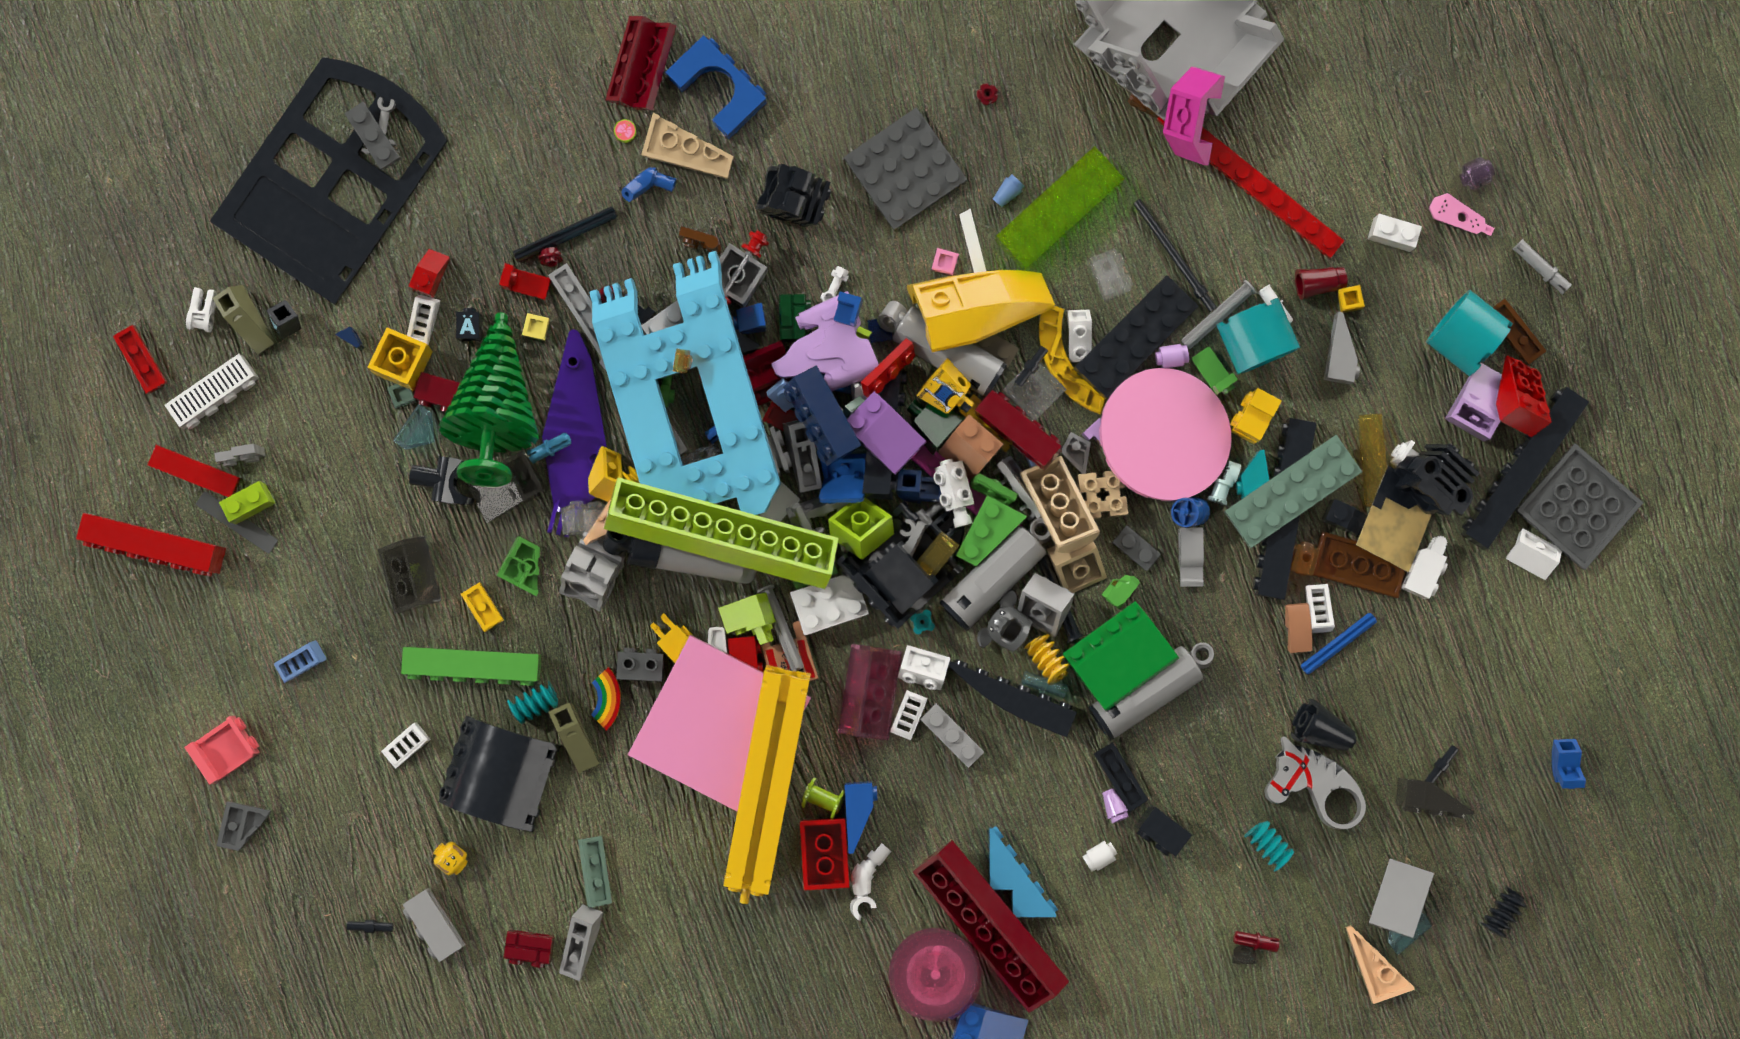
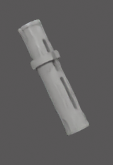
M1524 239L1513 248L1544 277L1543 280L1545 282L1548 281L1561 295L1571 287L1572 284L1558 272V268L1556 266L1553 268Z

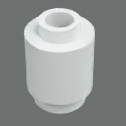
M1103 841L1086 851L1087 854L1082 857L1091 872L1096 869L1099 871L1116 861L1114 856L1118 853L1111 842L1106 844Z

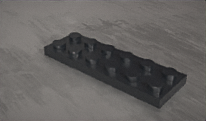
M1166 275L1073 369L1106 400L1185 321L1198 305Z

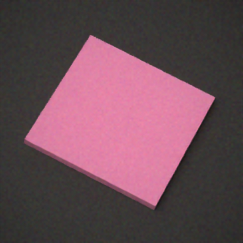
M690 634L628 755L738 811L764 672ZM807 695V697H806V703H805V708H804V710L806 709V707H807V705H808V703H809V701H810V699H811V697L808 696V695Z

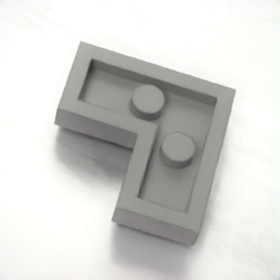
M256 444L231 447L230 451L214 453L215 461L223 464L224 467L237 465V461H246V463L258 462L259 457H265V449Z

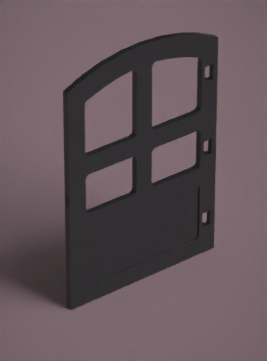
M322 57L209 222L336 305L448 140L425 108L392 81L362 66ZM335 79L347 82L375 93L376 98L368 109L378 124L381 112L377 104L379 97L384 100L383 107H388L390 100L393 99L396 104L395 107L408 118L422 135L425 143L400 180H394L359 156L364 143L355 129L346 142L341 144L304 120V115L328 80ZM292 134L298 135L332 158L331 164L314 187L308 186L274 163L275 157ZM423 153H426L430 157L424 166L421 167L417 162ZM348 170L387 195L386 201L369 224H365L329 199V195ZM386 209L391 214L383 224L378 219ZM347 266L353 270L344 281L339 276Z

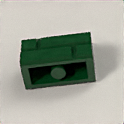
M806 294L779 295L780 340L782 342H796L798 339L812 333V328L800 330L795 318L799 316V313L811 308V300H806Z

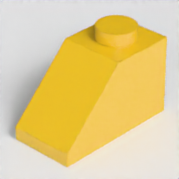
M601 446L588 477L589 494L608 502L612 497L617 478H622V462L620 453Z

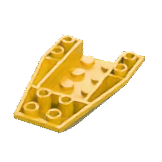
M997 270L947 276L907 285L912 303H918L924 318L926 338L932 352L977 343L1055 308V303L1042 273L1032 271Z

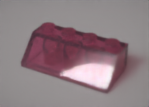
M858 644L851 645L838 733L856 737L889 740L902 651Z

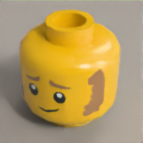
M448 842L445 845L441 843L433 852L436 855L434 865L446 875H458L468 863L466 860L467 853L454 842Z

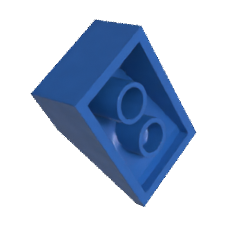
M872 781L845 783L849 854H853L872 811L873 801H878L877 786H872Z
M963 1000L952 1039H1023L1028 1019Z

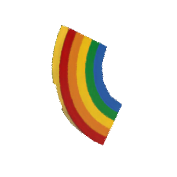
M609 667L592 682L597 690L598 701L591 715L606 731L615 722L621 704L619 682Z

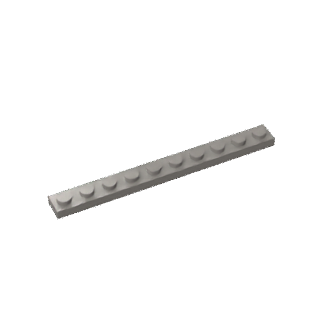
M566 263L548 276L602 358L592 324V301ZM671 425L674 438L677 444V448L681 456L682 454L687 452L688 449L686 448L681 438Z

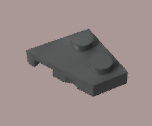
M227 801L216 846L240 851L271 814V810Z

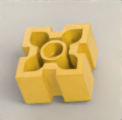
M1259 388L1253 392L1249 391L1240 404L1243 406L1242 411L1236 413L1230 422V425L1233 426L1231 433L1252 444L1259 442L1282 401Z

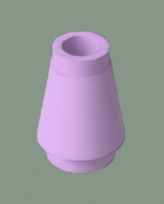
M1114 788L1102 793L1107 817L1111 820L1112 824L1129 817L1127 813L1129 810Z

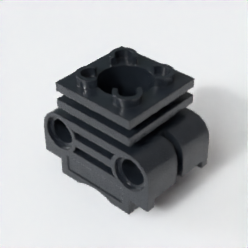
M782 163L778 164V166H770L765 176L764 191L758 198L755 209L760 211L761 214L781 221H792L791 223L800 224L799 226L801 227L817 225L818 222H821L824 215V210L822 209L825 200L827 201L830 196L831 189L829 186L831 182H822L823 179L819 177L814 178L815 175L796 166H787Z
M1438 443L1426 444L1424 448L1427 451H1421L1419 453L1420 456H1406L1394 469L1393 473L1400 478L1395 486L1401 492L1411 496L1424 513H1438L1448 516L1452 510L1460 516L1463 515L1473 500V492L1466 483L1472 484L1475 480L1471 476L1478 477L1480 474L1474 468V463L1469 459H1464L1454 445Z

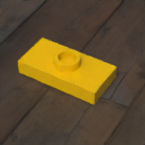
M481 582L461 593L462 598L484 632L504 621Z

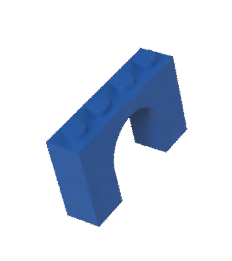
M703 35L666 71V75L682 93L704 73L717 71L727 75L735 85V92L732 100L712 121L730 139L767 103L766 92L759 85L754 86L749 81L751 77L743 69L739 71L734 66L735 61L727 53L723 55L718 50L720 46L714 39L710 38L708 40Z

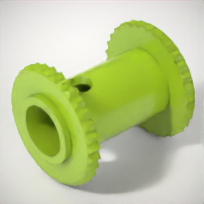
M813 778L804 792L801 806L804 808L807 802L832 812L830 819H834L843 804L845 790H842L840 795H835L815 786L816 778Z

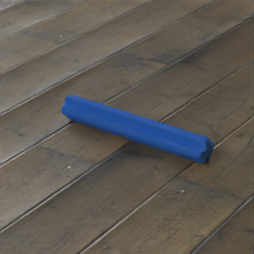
M1371 613L1366 614L1301 664L1302 670L1306 674L1312 673L1377 622L1376 618Z

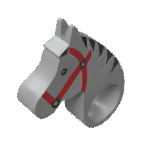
M1281 737L1282 751L1275 756L1277 759L1276 772L1265 787L1266 799L1273 804L1282 803L1288 798L1290 792L1307 788L1317 814L1325 825L1333 829H1349L1356 826L1365 814L1366 804L1355 780L1341 766L1326 756L1305 747L1294 746L1288 738ZM1331 789H1344L1355 798L1357 811L1350 822L1338 824L1333 822L1326 814L1325 801L1331 793Z

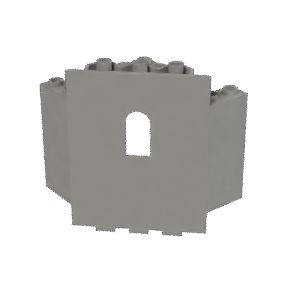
M1075 0L1076 7L1082 11L1086 17L1085 21L1090 27L1074 45L1164 121L1170 90L1191 67L1201 68L1225 76L1221 99L1208 98L1205 114L1209 113L1218 116L1284 41V37L1276 23L1263 20L1268 14L1256 4L1258 0ZM1165 21L1180 36L1158 60L1149 61L1142 56L1141 46L1160 24Z

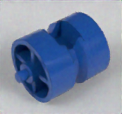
M1200 497L1181 498L1173 504L1171 516L1173 521L1181 527L1200 526L1208 520L1210 508L1208 503Z

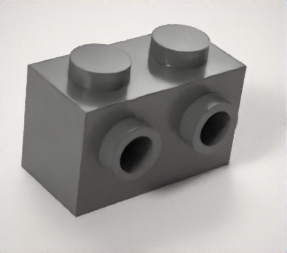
M624 648V652H618L616 679L663 681L665 654H660V649H646V653H637V648Z

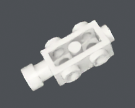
M953 459L939 462L940 466L935 468L934 481L940 486L942 493L940 495L941 505L946 508V512L953 510L955 528L972 524L970 514L968 515L966 507L974 504L963 461L953 462Z

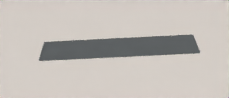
M206 491L203 492L196 503L198 507L269 554L278 541L276 538L248 519L238 524L228 522L219 504L220 500Z

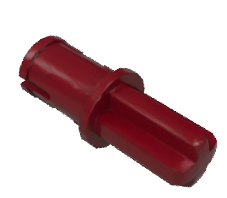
M1235 931L1233 936L1235 944L1253 947V950L1261 949L1277 953L1279 949V938L1263 936L1259 932L1250 934Z

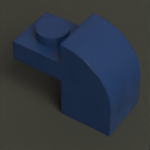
M901 469L899 471L897 495L899 498L921 504V501L940 502V495L942 493L940 486L935 483L934 478L922 477V471Z

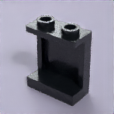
M903 541L898 544L892 542L884 550L886 555L881 559L876 557L868 565L870 570L865 573L901 614L907 611L939 581L933 574L929 576L903 548Z

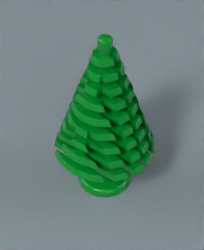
M503 312L495 314V324L490 325L481 347L475 353L477 357L471 361L469 369L466 371L456 394L452 398L451 405L448 406L439 424L441 426L439 431L451 442L480 451L479 459H469L461 462L456 474L462 481L482 487L503 486L510 483L512 479L510 468L501 462L493 460L494 452H506L505 448L512 452L520 451L522 448L532 447V443L536 444L539 440L532 406L528 401L525 380L521 374L522 368L515 350V341L512 339V329L506 325L508 323V315Z

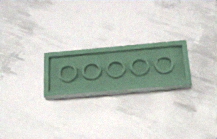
M1335 435L1224 512L1248 547L1252 548L1353 479L1362 470L1339 437Z

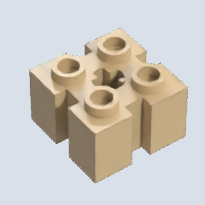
M1112 471L1102 473V478H1096V473L1079 474L1076 476L1077 487L1080 493L1084 494V501L1093 519H1100L1101 513L1107 512L1108 518L1128 515L1126 496L1120 497V489L1125 488V485ZM1100 490H1104L1107 493L1104 501H1101V498H1097L1096 494Z

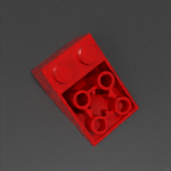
M1507 355L1504 361L1496 401L1499 419L1501 422L1533 437L1552 423L1549 414L1550 409L1545 398L1546 393L1541 382V374L1537 369L1531 368L1522 361Z

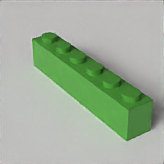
M403 647L401 674H408L407 679L420 680L421 675H428L430 680L444 681V676L453 677L452 681L466 682V678H475V683H489V679H498L497 684H511V680H519L520 685L534 686V681H540L541 654Z

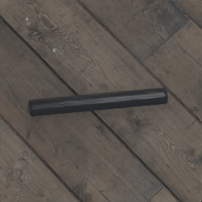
M613 207L606 208L515 250L513 255L517 262H522L540 254L545 248L555 247L616 219L617 214Z

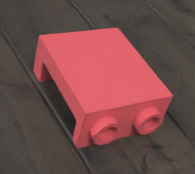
M229 716L225 722L196 742H191L184 747L209 785L216 784L260 753L257 749L259 744L253 736H248L244 730L246 725L240 717Z

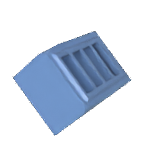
M315 640L275 662L274 666L283 682L286 683L324 662L326 656ZM303 653V655H304L306 661L308 662L307 665L305 664V662H304V660H303V658H302V656H301L300 654ZM293 658L296 660L298 666L300 667L299 670L297 669L294 661L292 660ZM285 662H287L288 666L290 667L292 674H289L286 666L284 665Z

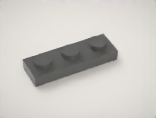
M364 102L344 113L382 171L401 159Z

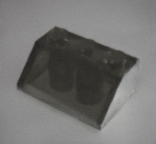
M425 536L403 539L378 549L394 614L425 607L441 601L440 589L437 585L435 570L431 562L429 546Z

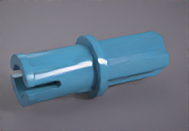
M563 433L549 441L546 439L543 444L527 450V455H531L529 459L534 464L549 455L554 456L555 452L571 445V439L567 433Z

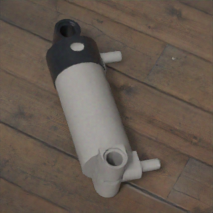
M607 530L603 541L604 550L611 555H619L626 551L628 553L627 564L652 569L658 568L738 583L752 582L757 572L749 568Z

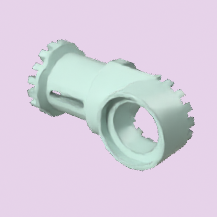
M1228 461L1227 465L1229 466H1226L1228 469H1225L1226 472H1224L1223 479L1217 478L1214 481L1212 494L1208 496L1207 500L1214 503L1218 501L1217 504L1227 505L1226 498L1229 489L1233 487L1238 478L1241 464Z

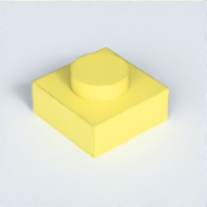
M527 313L522 335L545 341L550 319Z

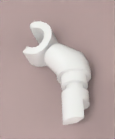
M882 843L875 852L873 850L870 851L867 855L869 858L866 861L863 860L860 865L857 863L850 876L853 893L857 895L850 903V910L859 921L862 918V915L858 913V906L861 903L867 902L871 908H877L876 903L868 896L871 893V880L874 877L872 875L876 871L875 867L877 865L880 866L892 852Z

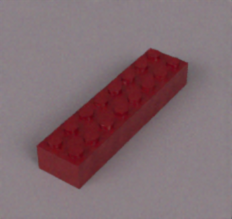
M953 840L926 858L913 871L918 880L1028 1013L1056 997L1069 983L1065 975Z

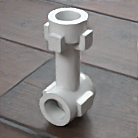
M839 266L835 270L833 269L831 276L834 279L829 290L822 293L820 297L822 302L836 296L842 281L847 282L849 271Z

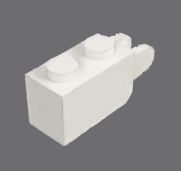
M1444 536L1432 538L1428 548L1417 551L1411 568L1405 575L1401 589L1423 599H1430L1431 596L1436 594L1439 587L1437 580L1440 575L1443 576L1448 565L1445 563L1447 557L1443 556L1446 549L1445 546L1448 543Z

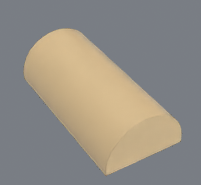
M1062 456L1057 457L1045 471L1041 470L1038 466H1034L1020 472V476L1060 553H1070L1079 550L1098 537L1100 530Z

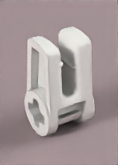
M194 287L190 309L186 318V328L191 330L199 328L204 329L205 332H211L214 325L216 307L212 298L217 295V292L215 290H208L203 311H201L204 292L202 289Z
M723 627L709 628L708 644L728 654L725 629Z

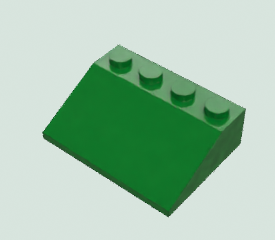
M1136 601L1063 653L1070 668L1105 711H1108L1179 659V656Z

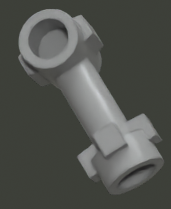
M936 502L927 511H924L922 508L917 512L919 518L916 521H922L929 526L933 522L931 518L943 508L945 510L946 508L940 502Z

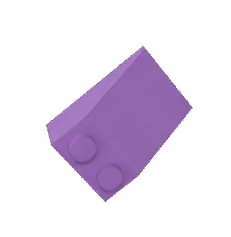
M875 391L847 419L859 442L895 475L926 443V440Z

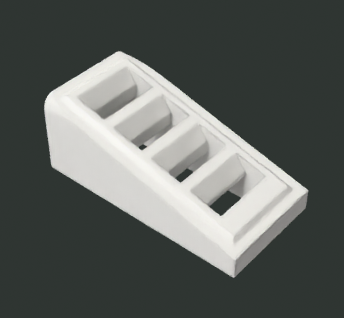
M423 295L415 297L407 336L429 345L440 300ZM422 304H426L431 306V309L423 308L421 306ZM419 313L427 314L429 318L421 317ZM417 321L427 324V327L416 325ZM414 330L424 332L425 336L414 334Z
M1328 584L1305 586L1306 603L1309 604L1312 633L1331 632L1335 625ZM1323 593L1324 596L1312 597V594ZM1324 602V605L1314 606L1313 603ZM1325 611L1324 615H1315V612ZM1316 621H1326V623H1316Z
M906 690L890 732L911 740L928 698ZM908 698L919 702L920 706L917 707L907 703ZM907 707L917 711L916 716L903 711L904 708ZM901 715L913 719V724L901 720ZM898 723L911 728L910 731L907 732L897 728Z
M415 722L381 752L396 769L431 739L419 724ZM414 732L420 742L417 743L410 734ZM404 738H407L414 746L412 749L405 743ZM398 743L407 751L405 755L397 747ZM392 748L400 756L398 761L390 752Z

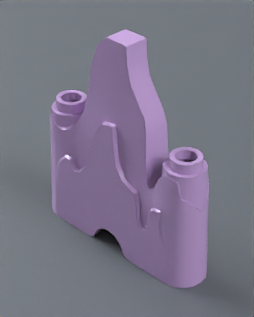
M839 295L799 313V316L795 317L800 330L803 328L805 330L814 327L819 328L794 342L785 356L772 363V367L777 376L793 378L817 365L821 374H825L824 379L832 392L862 381L879 364L869 340L859 338L856 335V331L861 325L859 316L855 327L834 321L838 306L837 299Z

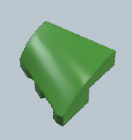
M517 536L496 576L537 596L540 547Z

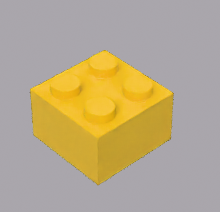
M386 328L367 368L378 377L414 391L420 373L424 371L433 351L424 342Z

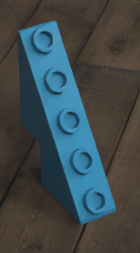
M996 826L993 828L989 827V885L993 890H1011V911L1016 917H1056L1055 912L1058 909L1051 899L1046 901L1041 895L1045 892L1037 881L1032 883L1028 877L1031 872L1024 863L1020 865L1014 859L1017 856L1016 852L1010 844L1007 846L1003 844L1000 839L1004 836Z

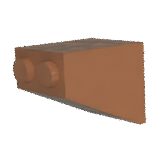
M968 415L938 453L946 460L953 459V462L963 461L967 478L971 480L997 454L1003 443L972 416Z

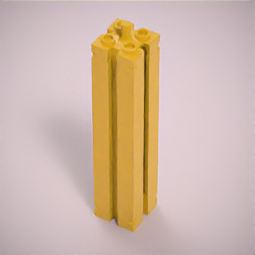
M766 665L723 885L728 887L730 891L741 892L739 902L742 904L749 903L750 894L754 896L769 894L811 673L790 671Z

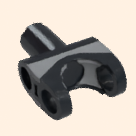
M439 456L437 468L412 465L409 484L433 488L431 501L453 505L474 504V498L462 495L457 489L458 476L456 472L459 464L464 462L463 460Z

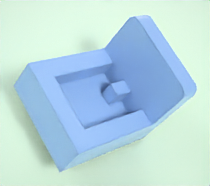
M782 378L767 391V396L786 412L794 406L792 402L789 403L785 398L783 387L788 382Z

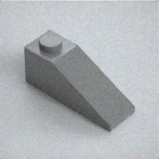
M1338 311L1334 315L1324 380L1350 385L1354 380L1358 379L1360 367L1357 366L1358 359L1344 314Z
M797 420L782 423L786 447L799 492L822 488L815 444L808 439L806 435L807 429L803 422L801 423Z
M582 904L573 914L560 966V974L578 981L582 979L600 929L603 912Z

